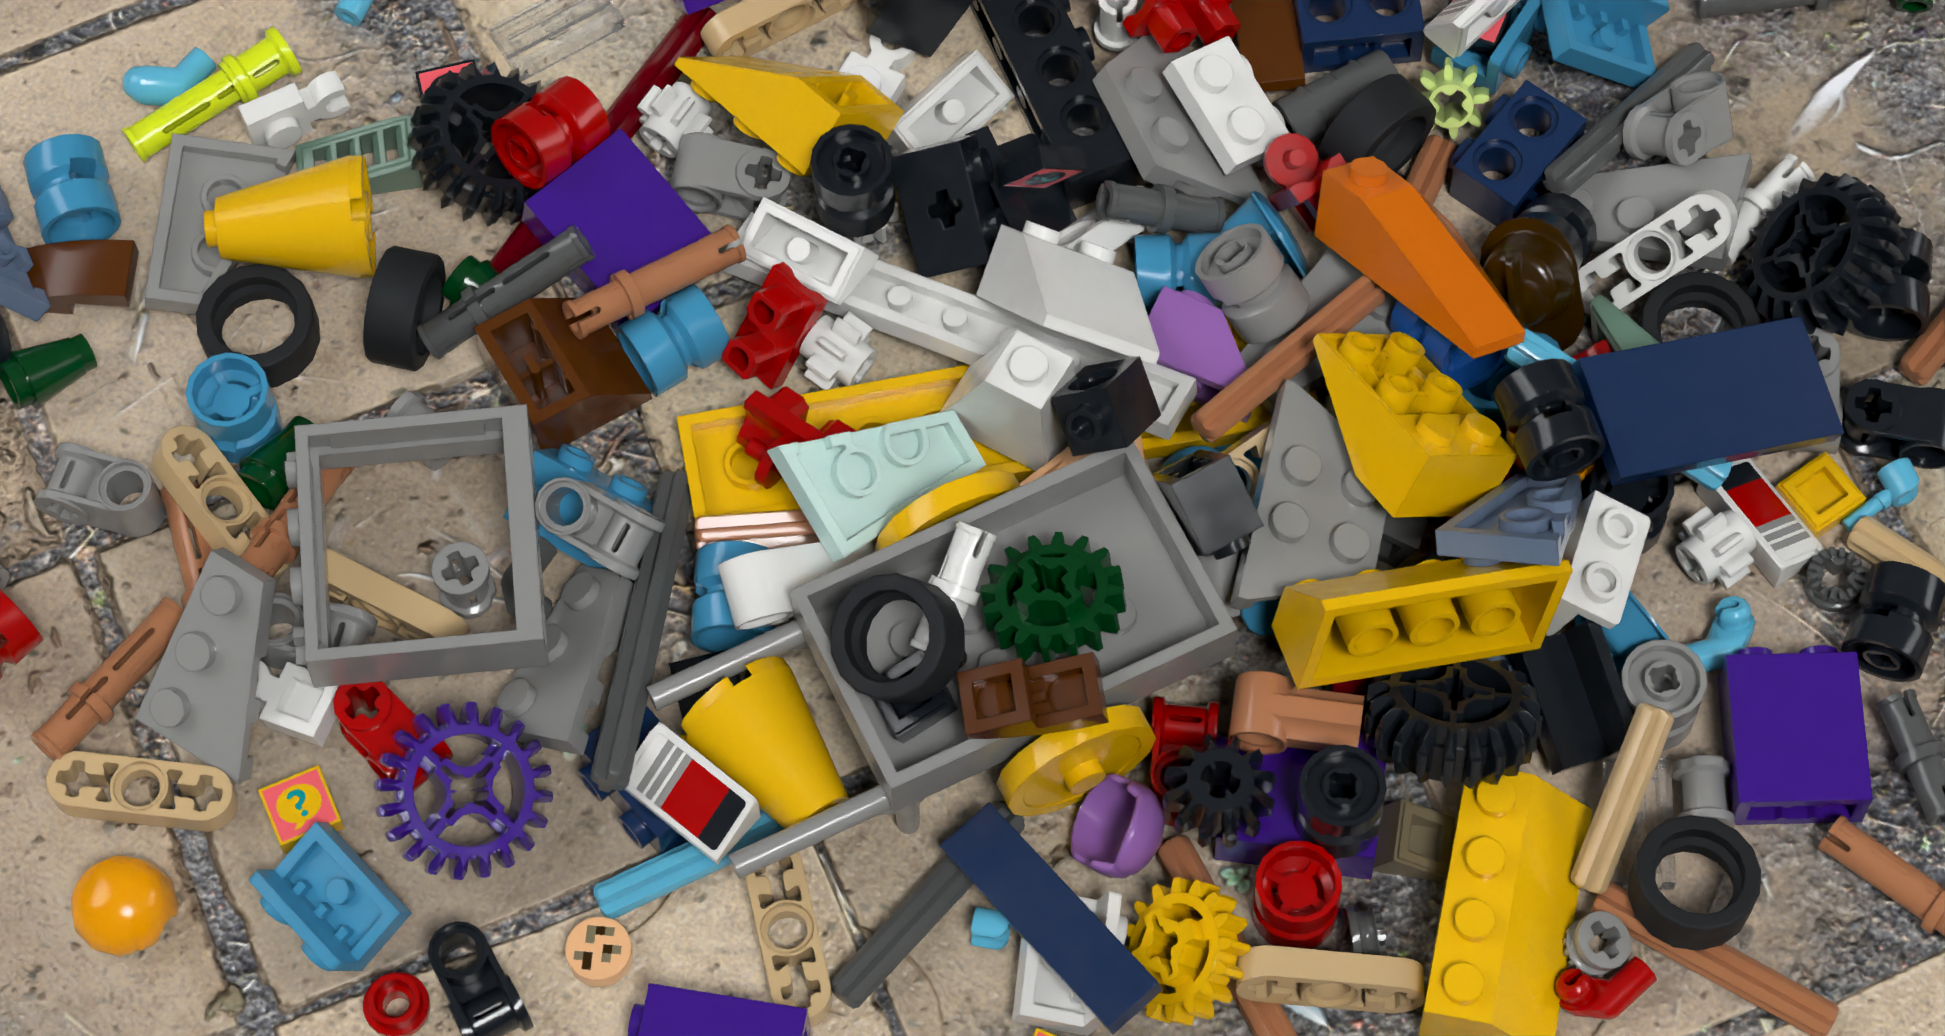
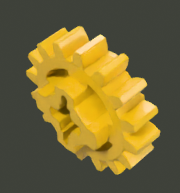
M1174 877L1171 888L1160 884L1152 886L1154 901L1152 904L1139 900L1136 901L1134 908L1140 918L1136 925L1128 924L1127 936L1131 939L1129 947L1126 948L1158 981L1163 989L1144 1007L1146 1009V1016L1166 1023L1173 1022L1184 1026H1192L1195 1016L1207 1020L1214 1017L1212 1001L1218 1000L1228 1004L1232 1001L1233 997L1227 984L1231 978L1235 980L1242 979L1244 972L1240 967L1236 966L1237 956L1249 953L1251 945L1238 941L1237 934L1242 932L1248 923L1246 918L1232 914L1237 904L1234 897L1221 894L1220 887L1197 879L1190 881L1181 877ZM1190 910H1197L1203 918L1193 917ZM1164 985L1174 987L1175 993L1171 994Z

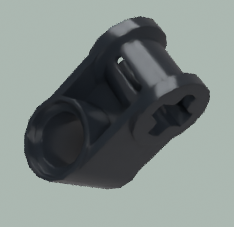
M1864 379L1855 383L1848 390L1842 407V427L1844 433L1841 435L1839 446L1843 450L1855 456H1867L1891 461L1908 458L1914 467L1923 469L1945 468V389L1933 387L1919 388L1883 382L1878 379ZM1873 394L1871 402H1866L1868 395ZM1864 433L1869 434L1865 441H1860Z
M455 921L445 924L434 933L429 942L428 956L438 983L449 1002L447 1006L462 1036H504L518 1028L524 1032L534 1028L533 1022L508 974H504L486 937L478 927L468 922ZM465 947L472 948L478 952L477 960L466 970L452 971L445 967L447 957L456 949Z

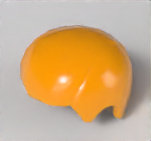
M116 855L93 864L81 876L72 893L71 909L75 932L92 949L119 957L132 954L135 951H142L155 945L159 941L160 934L166 923L178 913V901L173 880L155 863L145 859Z

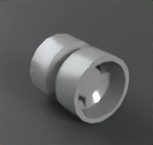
M1254 223L1243 224L1223 232L1206 246L1196 261L1195 273L1215 300L1222 301L1224 315L1243 342L1260 344L1282 336L1301 320L1310 305L1309 293L1292 268L1284 263V256L1262 225Z
M1651 640L1637 646L1626 658L1620 680L1633 716L1640 703L1658 706L1669 711L1674 716L1672 728L1662 750L1665 751L1679 745L1690 734L1707 688L1706 669L1699 656L1684 644L1672 640Z

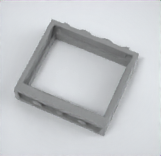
M527 404L294 426L296 452L286 453L285 473L288 488H297L298 508L287 509V524L291 547H300L301 566L290 567V586L293 605H303L304 626L293 627V641L296 650V665H307L314 688L549 665L539 520L535 514L537 492L533 437ZM504 452L517 630L332 647L323 469Z

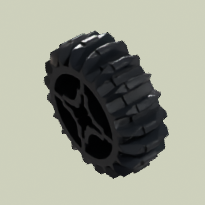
M495 61L487 65L482 73L472 63L463 67L458 75L449 70L448 73L441 76L436 85H432V87H428L420 99L421 105L417 106L411 115L410 126L413 129L408 136L407 147L416 151L412 159L411 170L428 172L423 181V191L439 188L444 193L440 200L441 209L451 206L453 202L461 205L463 221L471 219L475 212L478 211L482 213L487 227L495 224L501 215L512 226L515 222L521 220L524 203L542 189L526 187L516 180L502 164L493 145L486 154L480 153L485 144L492 141L491 132L494 122L519 104L530 102L533 96L541 90V80L531 83L529 87L520 82L519 67L511 70L507 77L501 76ZM454 146L460 151L462 158L457 153Z
M1824 172L1817 182L1803 178L1796 194L1782 191V203L1775 210L1765 209L1768 219L1762 228L1751 230L1756 243L1742 253L1749 266L1740 275L1748 286L1746 294L1753 300L1755 308H1757L1756 311L1762 314L1761 318L1764 321L1773 322L1801 316L1809 335L1813 334L1817 327L1826 330L1828 333L1844 336L1850 320L1865 324V310L1871 304L1883 306L1879 295L1885 286L1897 284L1891 271L1892 268L1906 261L1898 247L1904 243L1907 237L1899 226L1902 217L1897 213L1895 207L1884 199L1885 195L1873 185H1866L1859 178L1851 177L1846 173L1838 177ZM1806 287V290L1800 291V292H1796V291L1801 290V289H1803V288Z
M1483 658L1376 676L1368 684V692L1364 696L1362 717L1364 718L1363 728L1366 733V744L1376 749L1377 760L1393 762L1394 770L1397 774L1409 772L1416 774L1419 783L1429 779L1441 781L1445 789L1449 783H1463L1469 789H1473L1476 782L1480 780L1491 785H1498L1501 775L1508 777L1517 776L1520 766L1530 763L1532 753L1536 750L1537 739L1541 734L1543 717L1540 715L1541 704L1537 700L1538 689L1527 684L1526 673L1509 671L1508 661L1503 659L1490 661Z

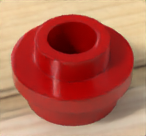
M403 972L388 973L376 979L367 989L363 1000L364 1016L369 1026L381 1036H411L425 1024L431 1008L430 997L424 984L415 976ZM403 998L409 1001V1008L403 1015L393 1017L386 1013V1008L392 1000Z

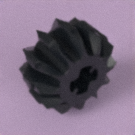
M1209 733L1202 738L1201 753L1189 746L1183 745L1178 751L1180 766H1169L1164 774V783L1171 788L1163 796L1164 809L1179 813L1175 819V829L1179 834L1188 832L1195 827L1199 828L1197 843L1202 848L1208 846L1211 842L1212 834H1221L1222 842L1230 850L1236 846L1237 829L1255 838L1261 829L1259 817H1269L1274 810L1275 800L1267 793L1275 787V775L1271 771L1259 770L1264 758L1260 749L1250 751L1243 756L1239 754L1241 740L1237 735L1228 740L1226 749L1217 748L1216 740ZM1214 785H1224L1229 788L1225 790L1224 798H1215L1210 795V793H1213Z

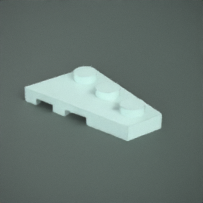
M954 410L887 423L880 427L829 435L821 439L780 445L767 451L833 563L846 558L878 537L895 515L919 497L945 483L973 474L986 466L985 461Z

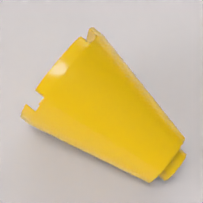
M350 154L217 196L215 198L214 210L204 211V230L207 247H218L221 259L361 279L363 277H374L377 266L375 232H372L371 212L374 211L366 159L363 155Z
M770 656L745 665L752 676L735 686L728 677H725L706 692L683 718L681 727L687 735H680V738L753 795L759 803V808L784 829L849 799L794 672L784 658Z

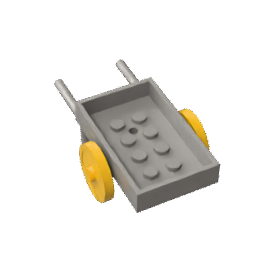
M1133 442L1127 448L1093 453L1020 486L1014 474L1000 470L973 473L943 484L919 497L895 515L878 535L874 553L790 590L795 620L647 686L646 689L656 711L717 684L725 677L730 678L748 670L745 665L755 660L770 656L777 657L794 649H810L815 666L821 670L879 786L729 854L728 857L737 877L741 879L877 815L895 814L898 829L904 834L914 833L920 824V803L926 797L1012 757L1014 758L1001 770L996 785L1008 808L1014 815L1031 817L1046 814L1083 801L1090 789L1101 783L1106 775H1126L1150 753L1156 736L1140 707L1127 704L1235 655L1238 629ZM957 520L998 536L996 542L992 545L975 591L980 593L981 585L990 583L987 570L990 564L1007 565L1004 551L1007 547H1013L1023 553L1029 550L1028 537L1035 535L1042 545L1051 544L1055 532H1062L1065 544L1071 546L1082 535L1089 538L1091 553L1105 547L1109 550L1112 566H1120L1127 604L1126 612L1117 614L1120 626L1118 633L1100 632L1103 649L1097 652L1090 649L1087 645L1078 648L1079 655L1093 652L1099 660L1109 723L1042 735L998 739H969L965 732L956 673L946 686L959 709L903 744L894 738L875 699L856 692L838 672L831 655L830 634L838 605L854 586L874 575L899 573L927 583L931 575L938 577L957 528L955 527ZM1096 591L1092 593L1093 600L1095 598ZM981 593L976 606L969 604L963 620L965 651L961 662L965 665L958 669L957 672L1018 659L1015 644L1010 648L1001 650L997 646L995 633L987 631L982 611ZM907 600L892 601L884 605L872 620L867 635V655L872 667L880 675L920 650L909 645L911 639L915 636L924 613L913 602ZM1034 652L1025 661L1026 665L1033 666L1043 663L1042 654ZM1058 653L1055 660L1067 658L1065 653Z

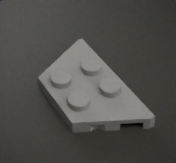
M1152 35L1142 36L1108 62L1092 80L1143 180L1153 184L1170 185L1174 189H1178L1188 195L1207 198H1218L1220 196L1241 205L1250 197L1252 191L1260 192L1268 199L1251 165L1226 176L1162 73L1171 61L1191 53L1189 47L1182 49L1180 52L1163 53Z
M1286 379L1278 389L1253 504L1264 526L1248 534L1251 544L1242 549L1230 607L1236 609L1251 608L1255 602L1281 599L1284 587L1292 586L1306 579L1323 581L1354 576L1362 571L1375 569L1387 510L1355 476L1338 420L1296 382Z

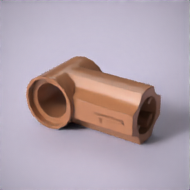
M1268 671L1244 672L1236 678L1228 740L1237 735L1241 740V751L1250 752L1260 749L1263 755L1278 754L1284 752L1287 747L1320 751L1328 746L1349 745L1358 748L1364 696L1309 688L1297 690L1294 682L1283 675Z

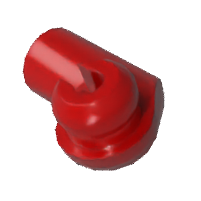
M1633 956L1610 979L1590 977L1586 974L1582 975V971L1579 968L1568 969L1557 978L1555 988L1558 996L1561 998L1560 1006L1571 1015L1610 1020L1618 1017L1657 981V978L1644 961L1637 956Z

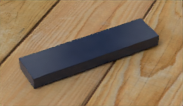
M990 802L940 845L950 860L1112 1035L1163 991L1158 981Z

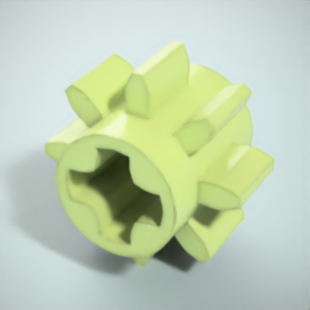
M1446 57L1444 69L1438 71L1435 75L1425 69L1420 72V81L1428 89V92L1421 93L1436 109V117L1432 129L1436 125L1447 128L1452 139L1457 138L1458 127L1463 126L1467 122L1477 127H1480L1482 124V115L1474 107V104H1483L1489 101V88H1474L1473 83L1477 77L1476 65L1468 67L1464 72L1461 69L1453 68L1451 58ZM1457 90L1462 92L1461 105L1453 100L1445 106L1440 104L1441 91L1449 96Z

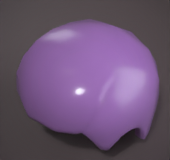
M1118 774L1106 775L1101 783L1090 789L1078 809L1071 830L1072 857L1097 873L1109 878L1126 879L1130 875L1141 871L1152 860L1163 839L1165 815L1158 796L1139 782Z

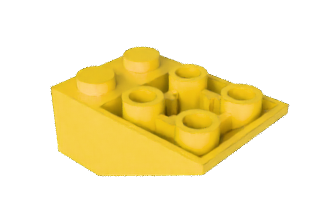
M748 56L678 57L674 64L692 80L690 86L698 95L708 101L720 103L735 116L733 123L740 131L752 138L763 140L778 153L776 159L780 165L802 177L812 175L810 165L812 149L819 138L832 128L846 124L865 125L879 132L887 141L904 113V110L862 75Z
M1350 331L1347 334H1316L1313 344L1355 476L1393 518L1456 516L1502 483L1518 454L1500 436L1501 430L1498 425L1488 417L1479 414L1464 398L1461 386L1451 377L1441 373L1424 355L1425 349L1420 342L1401 332H1393L1392 334H1362Z

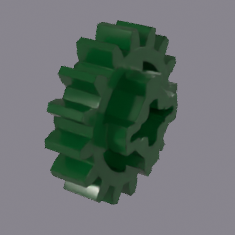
M1055 532L1051 544L1042 545L1040 540L1035 535L1028 537L1029 550L1021 553L1009 546L1004 550L1007 561L1006 566L999 564L989 565L987 570L990 583L981 585L980 588L983 602L982 611L987 631L995 633L997 646L1001 650L1010 648L1015 644L1017 657L1022 658L1024 662L1034 652L1042 654L1043 663L1054 661L1058 653H1065L1067 657L1079 655L1078 648L1084 645L1099 652L1103 649L1100 632L1117 634L1120 630L1117 614L1126 612L1127 609L1121 568L1119 565L1112 566L1109 550L1105 547L1091 553L1089 538L1082 535L1071 546L1065 544L1062 532ZM1096 591V595L1093 600L1092 593Z

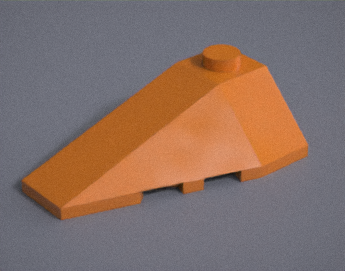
M1374 156L1357 158L1351 163L1323 171L1315 237L1473 359L1524 342L1526 331L1455 226L1413 185Z

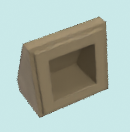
M1399 799L1383 806L1373 870L1385 874L1445 881L1453 841L1455 818L1404 799Z

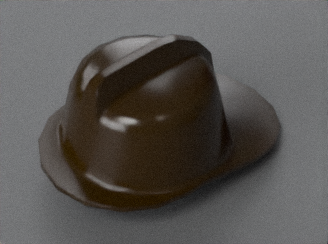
M1522 216L1505 220L1490 231L1482 245L1480 265L1522 327L1532 332L1547 334L1557 341L1561 351H1564L1576 342L1584 327V305L1578 264L1573 247L1558 228L1543 219Z

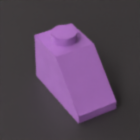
M1163 286L1148 316L1160 352L1156 364L1196 378L1197 394L1193 401L1205 405L1245 372L1247 368L1221 309L1214 307L1208 298L1190 290L1178 292ZM1252 411L1241 421L1247 424Z

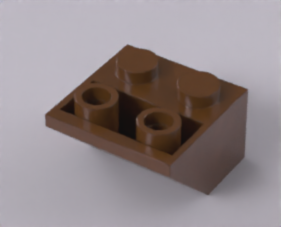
M529 298L474 327L482 360L509 405L527 404L533 444L537 450L560 449L562 444H569L652 399L651 392L609 325L589 334L582 340L573 334L568 325L591 315L589 310L577 317L573 316L567 320L565 319L562 304L567 300L575 298Z

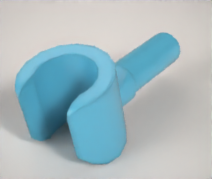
M1908 458L1895 460L1878 471L1877 476L1884 490L1876 493L1874 497L1841 520L1843 527L1849 533L1863 516L1873 517L1891 505L1893 507H1900L1915 500L1918 494L1919 477Z
M976 907L971 926V945L995 950L1006 947L1011 931L1010 923L998 910Z

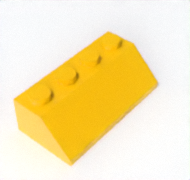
M1463 558L1448 561L1431 559L1415 566L1385 571L1369 569L1354 576L1323 581L1306 579L1292 586L1284 587L1271 627L1297 690L1536 650L1541 648L1573 569L1569 560L1562 558L1560 566L1501 561L1498 564L1484 567L1465 565Z
M1518 772L1517 776L1508 777L1501 775L1498 785H1491L1480 780L1476 782L1473 789H1469L1464 784L1462 786L1418 1036H1555L1561 998L1556 992L1555 984L1557 978L1567 968L1568 956H1565L1563 952L1566 950V946L1563 945V939L1566 938V935H1564L1566 929L1570 928V925L1574 922L1580 889L1571 881L1570 875L1590 827L1592 809L1534 774Z

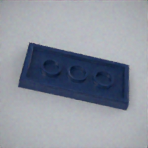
M1801 316L1579 358L1572 365L1585 395L1583 405L1592 410L1605 440L1606 447L1601 456L1612 486L1832 442L1844 433Z

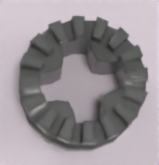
M1829 547L1826 551L1824 549L1819 551L1811 559L1803 581L1804 592L1809 601L1819 609L1828 612H1841L1850 608L1858 600L1866 580L1865 567H1862L1861 559L1855 558V553L1852 551L1850 553L1845 552V548L1842 547L1839 549ZM1824 569L1832 575L1843 572L1848 576L1844 585L1845 592L1836 586L1830 588L1821 586L1825 575Z
M1378 903L1368 904V908L1364 912H1356L1353 906L1344 907L1343 922L1348 952L1387 956V945L1385 941H1381L1386 940V936L1384 933L1378 934L1379 930L1384 929V924L1379 923L1382 922V914L1380 913Z

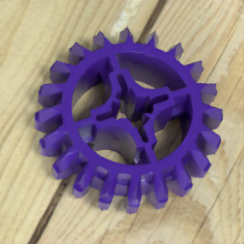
M465 702L460 710L459 722H457L454 710L450 704L438 705L436 708L438 727H435L431 719L424 713L417 714L412 718V721L419 735L418 739L403 730L396 731L392 736L395 744L405 752L404 756L400 757L392 753H383L380 756V764L395 770L396 774L395 779L383 778L374 781V790L379 792L393 791L394 803L377 806L375 809L376 815L378 817L398 815L400 823L389 828L385 836L389 842H395L408 834L410 835L412 840L404 848L402 857L408 862L419 858L425 850L429 851L425 861L424 871L430 875L438 874L446 858H448L449 874L452 880L464 879L467 873L468 860H471L473 871L477 877L486 878L491 875V854L503 868H510L515 864L514 855L508 846L510 842L523 851H530L534 847L535 842L532 837L522 830L525 824L534 828L546 827L548 819L542 814L533 812L532 807L533 802H552L553 792L549 790H535L534 779L549 776L551 768L549 765L530 767L527 759L538 754L542 746L538 740H533L518 747L515 742L523 734L525 725L520 720L513 721L502 732L499 731L503 719L502 709L497 707L490 708L482 722L479 723L477 703ZM452 736H467L488 744L481 755L474 756L464 767L454 764L448 758L439 757L431 750L435 745ZM502 760H504L508 767L513 785V797L508 815L503 811L505 807L496 799L492 789L493 779L501 768L500 763ZM418 767L424 770L423 775L429 779L435 790V802L426 814L428 818L424 823L418 814L414 801L413 787ZM476 774L473 780L477 788L470 791L477 792L475 802L478 805L472 802L458 803L451 808L454 804L451 794L457 791L450 790L453 780L448 776L460 780L468 779ZM463 815H469L479 823H486L496 831L484 841L466 847L454 845L439 838L446 827L453 826Z

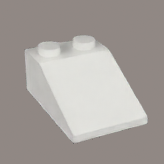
M1026 220L1023 231L1001 224L976 296L1043 327L1130 357L1140 356L1142 361L1156 365L1160 352L1135 274L1113 264L1117 252L1081 240L1078 251L1058 244L1062 235L1061 232Z

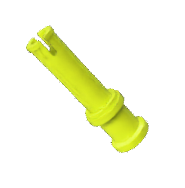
M274 26L265 30L264 39L237 56L227 54L222 57V62L217 64L220 69L219 71L184 93L174 97L168 103L131 126H126L122 129L127 141L143 163L149 160V157L170 145L173 133L186 135L238 101L245 104L259 98L258 92L285 75L290 74L295 77L302 73V68L294 53Z

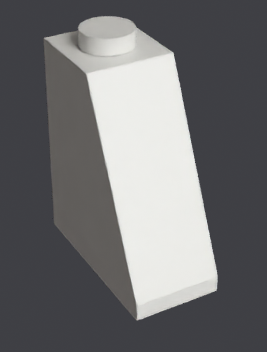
M1017 330L969 366L939 413L954 410L971 439L1037 471L1068 446L1051 397L1075 376L1074 358Z

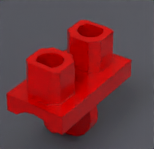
M1145 0L1141 10L1134 15L1127 16L1122 23L1131 37L1152 35L1163 53L1180 52L1191 44L1196 35L1199 36L1205 46L1227 36L1232 39L1241 28V23L1229 7L1233 0Z
M1286 133L1275 138L1267 146L1263 156L1264 169L1267 176L1275 184L1284 187L1268 196V199L1278 212L1290 208L1304 230L1310 233L1315 230L1323 171L1347 163L1340 153L1319 161L1318 152L1314 144L1307 137L1298 133Z
M785 262L773 265L761 289L752 296L746 308L748 313L735 338L730 339L721 355L723 361L742 379H750L756 376L771 390L782 386L800 354L799 350L803 340L820 319V315L828 300L821 294L801 284L794 276L792 268Z
M785 386L769 398L755 390L745 400L743 408L746 410V416L737 435L736 442L745 447V454L759 462L754 474V481L762 487L769 489L782 476L767 453L768 450L780 445L795 442L801 443L843 432H855L856 430L839 419L829 420L818 430L806 422L809 406L804 397Z

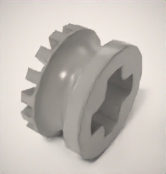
M1596 911L1590 913L1583 919L1573 922L1564 934L1566 938L1563 939V945L1566 946V950L1563 952L1565 956L1569 955L1570 957L1568 963L1571 966L1575 965L1590 977L1593 975L1598 977L1620 967L1628 959L1631 951V937L1627 927L1617 916L1610 912ZM1602 933L1600 937L1602 939L1606 938L1608 942L1604 943L1605 947L1602 951L1594 953L1588 942L1596 935Z

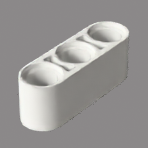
M873 540L846 558L834 563L822 543L817 542L755 551L731 558L719 564L718 570L735 630L773 626L795 620L790 590L874 553L875 546Z

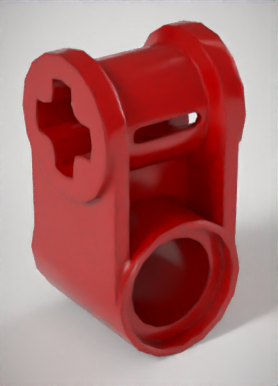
M382 681L340 685L335 693L333 706L334 713L340 722L343 736L368 762L380 779H395L396 771L380 764V756L383 753H392L400 757L404 756L405 752L395 744L392 736L396 731L403 730L418 739L419 735L412 721V718L417 714H414ZM361 707L370 713L377 710L376 716L371 719L362 713L355 716V712ZM444 740L431 749L441 758L451 760L454 756ZM418 767L414 779V792L428 780L423 775L424 770Z
M1165 696L1154 697L1151 729L1156 736V740L1150 751V754H1152L1150 789L1158 796L1165 815L1166 825L1175 827V819L1179 814L1166 811L1163 806V796L1168 792L1164 788L1166 785L1164 783L1166 768L1169 766H1180L1178 751L1183 745L1189 746L1201 753L1202 738L1209 733L1215 740L1217 739L1220 701L1210 700L1205 707L1167 703Z

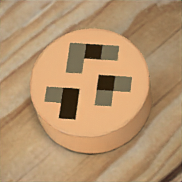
M592 917L580 922L572 929L566 940L565 955L571 972L579 981L593 987H605L620 981L627 974L633 962V947L629 934L620 923L607 917Z

